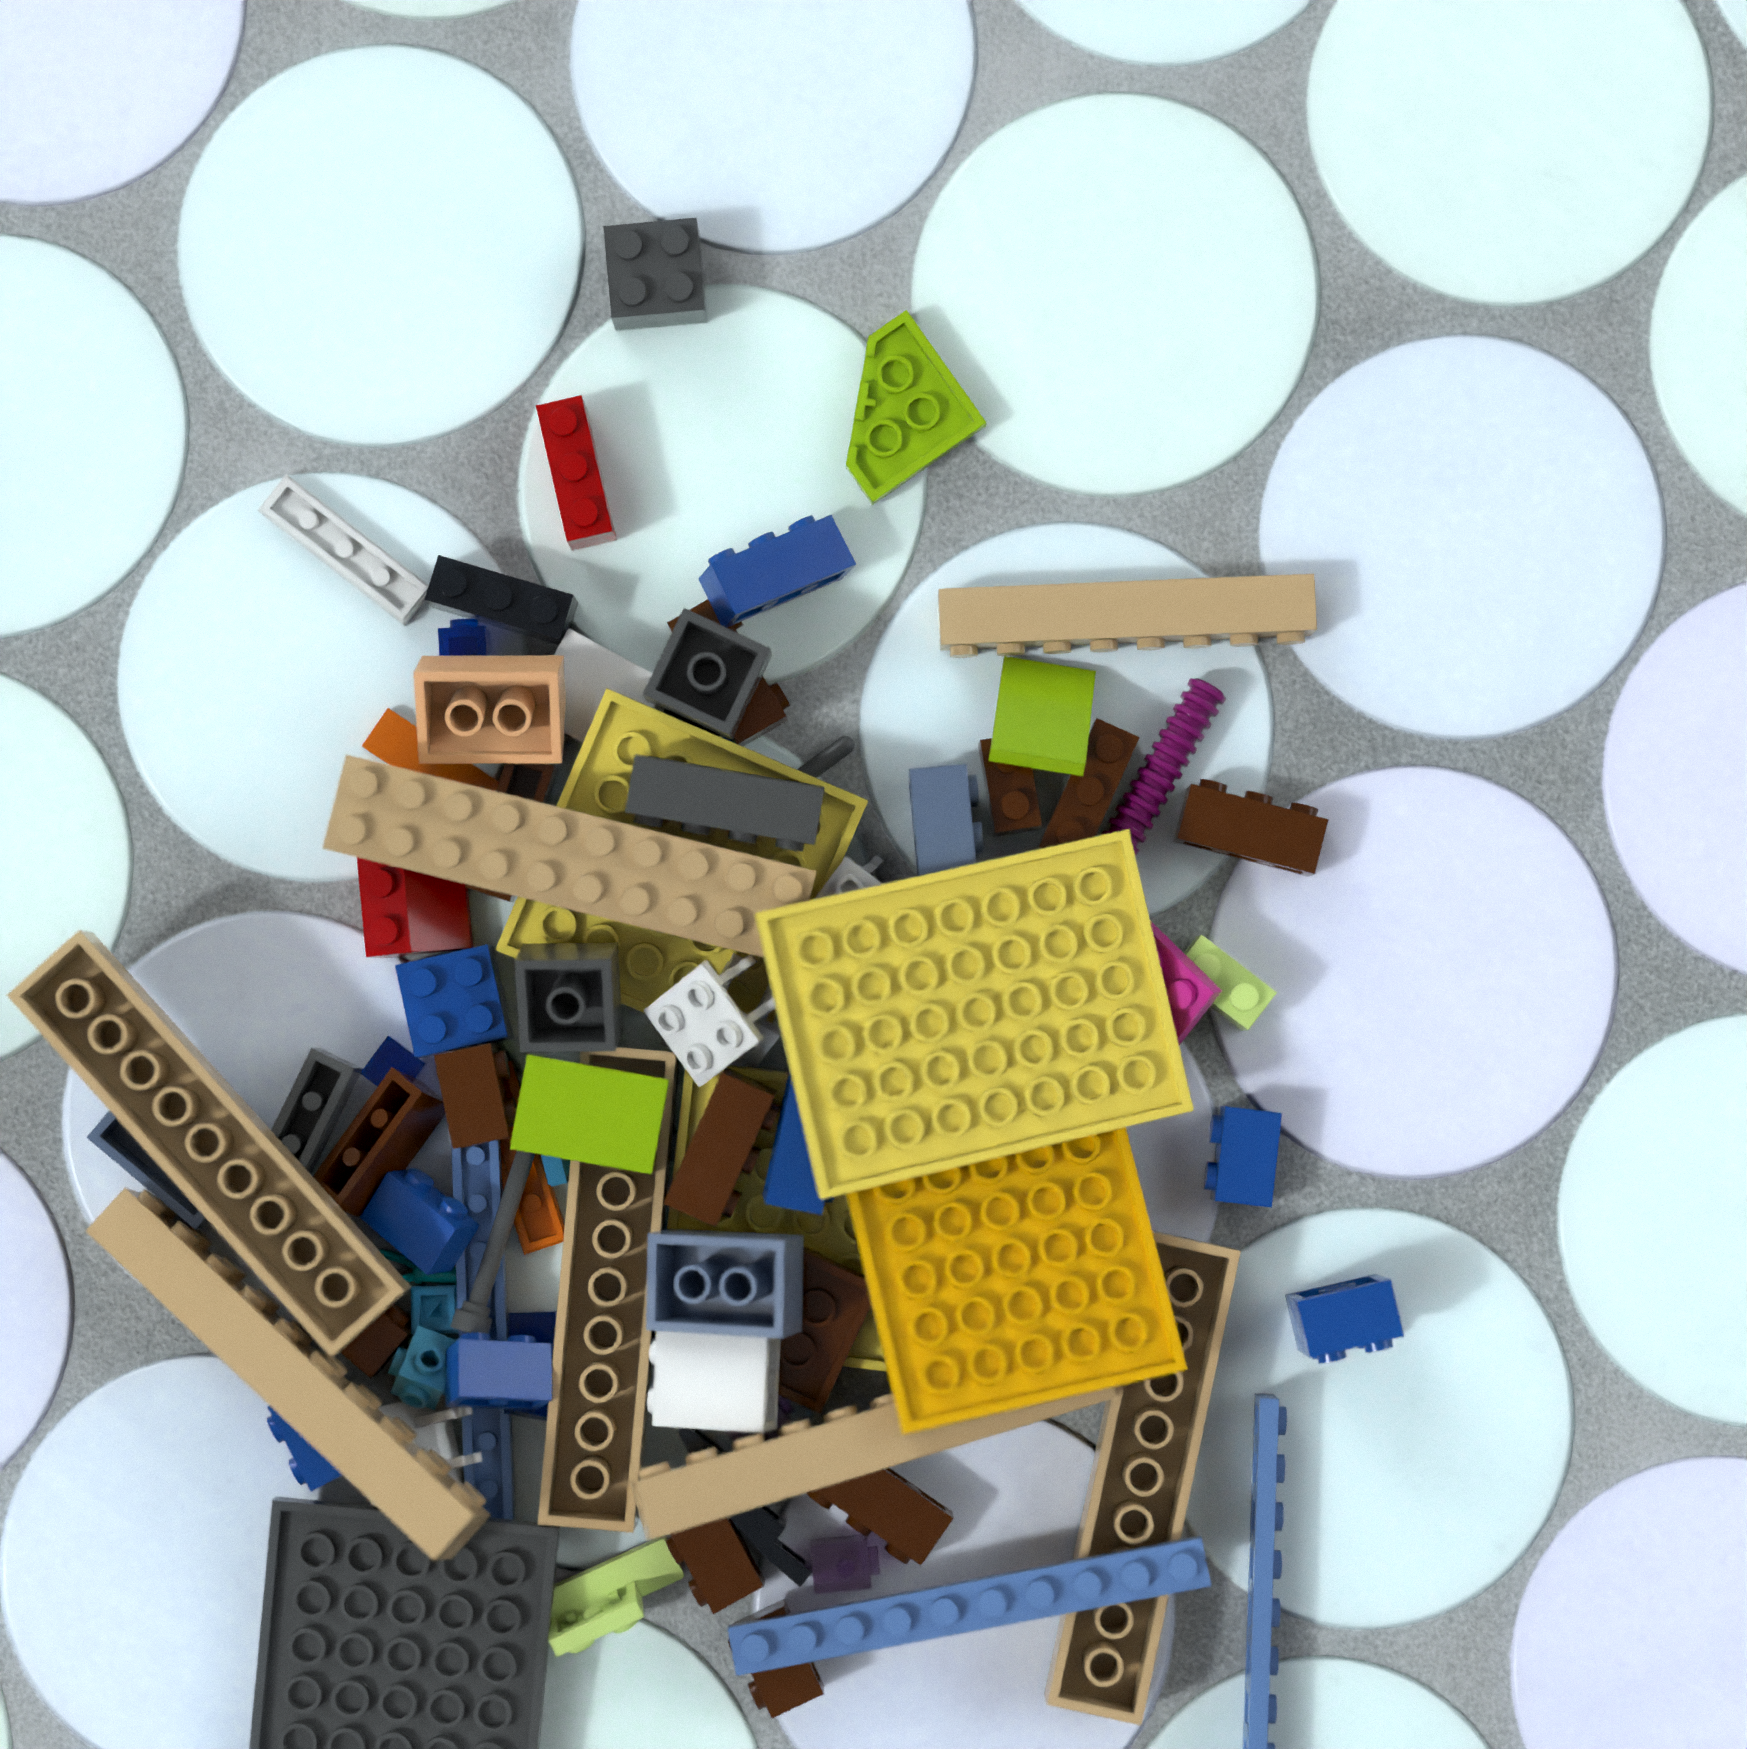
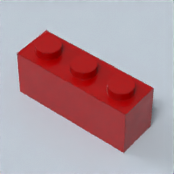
M582 395L536 405L566 541L573 551L616 541L617 538L589 416Z

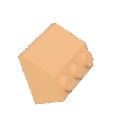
M564 655L421 657L414 670L419 764L562 763L566 706Z

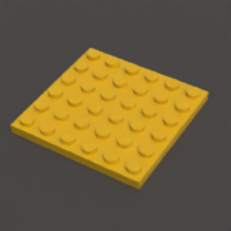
M1126 1127L846 1193L902 1436L1187 1370Z

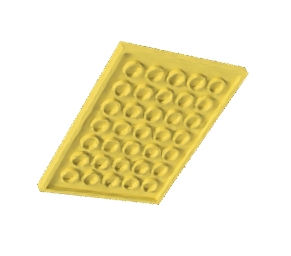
M1129 829L754 913L819 1199L1194 1111Z

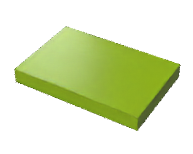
M1004 656L989 761L1083 776L1086 765L1096 671Z
M527 1054L510 1149L653 1174L670 1080Z

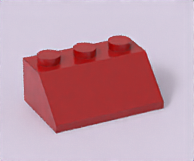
M357 857L367 958H392L463 950L474 947L469 893L465 883Z

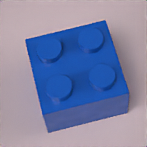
M487 944L395 965L415 1058H426L514 1038L494 946Z
M1368 1275L1285 1295L1298 1351L1309 1358L1318 1359L1320 1364L1344 1359L1347 1357L1345 1350L1356 1347L1358 1349L1364 1348L1365 1353L1389 1349L1393 1347L1392 1339L1404 1337L1391 1279L1381 1275Z

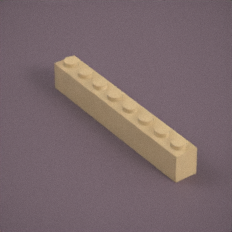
M1314 574L938 589L940 651L950 650V657L952 658L978 656V649H997L998 656H1018L1025 654V647H1043L1044 654H1065L1072 652V645H1090V652L1117 651L1118 644L1137 643V650L1148 651L1164 649L1165 642L1183 641L1184 648L1198 649L1211 647V640L1230 639V646L1246 647L1258 645V638L1277 637L1278 645H1294L1305 643V636H1311L1317 630Z

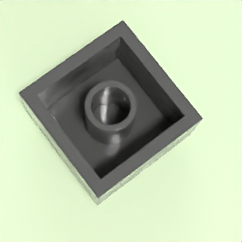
M697 218L603 226L611 319L616 331L708 323L700 232Z
M683 608L643 692V696L647 701L732 740L771 660V648Z
M618 943L523 944L515 959L520 1052L616 1051L623 1034Z

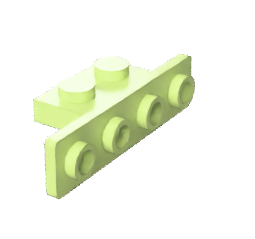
M664 1535L650 1540L555 1584L548 1641L556 1657L567 1652H581L590 1647L595 1639L610 1632L622 1633L631 1629L639 1619L644 1617L643 1596L679 1581L684 1577L681 1564L678 1565L666 1545L665 1540H667V1536Z

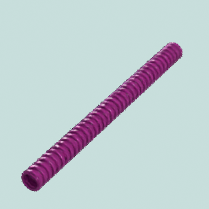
M1191 678L1188 681L1189 691H1183L1180 695V698L1183 700L1182 703L1175 704L1173 707L1175 715L1174 717L1169 716L1167 718V729L1160 730L1158 734L1161 737L1160 741L1153 742L1151 748L1154 752L1152 755L1147 754L1144 761L1147 763L1145 767L1138 768L1137 774L1139 778L1137 780L1132 779L1129 784L1132 787L1131 792L1123 794L1122 798L1125 802L1123 805L1118 804L1115 808V811L1118 813L1116 818L1110 817L1108 821L1110 825L1109 830H1103L1100 834L1101 836L1129 829L1135 856L1139 852V849L1136 847L1139 842L1144 843L1146 840L1145 830H1151L1154 826L1151 822L1152 818H1158L1161 814V811L1158 809L1160 804L1166 805L1168 801L1166 797L1167 792L1172 793L1175 786L1172 783L1175 779H1181L1183 774L1180 772V769L1189 765L1190 761L1187 757L1189 754L1194 755L1196 753L1195 743L1202 742L1204 739L1203 729L1208 730L1211 727L1210 717L1217 716L1219 710L1216 708L1217 705L1224 704L1226 700L1222 691L1204 680Z

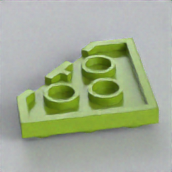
M907 310L868 336L848 448L846 469L870 503L874 505L987 425L985 419Z

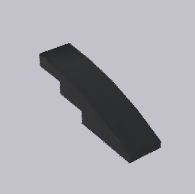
M680 1428L678 1430V1434L689 1455L714 1447L718 1456L729 1453L699 1429ZM766 1505L730 1515L729 1518L754 1546L801 1588L812 1573L813 1565L778 1539L786 1528L787 1521Z

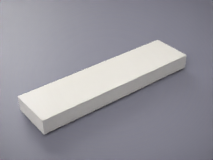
M287 474L258 508V512L404 626L407 625L425 602L424 599L429 586L427 583Z

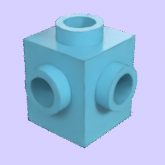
M417 1325L408 1349L398 1347L388 1374L396 1376L390 1393L399 1396L402 1402L411 1407H427L435 1410L441 1395H445L446 1349L457 1340Z

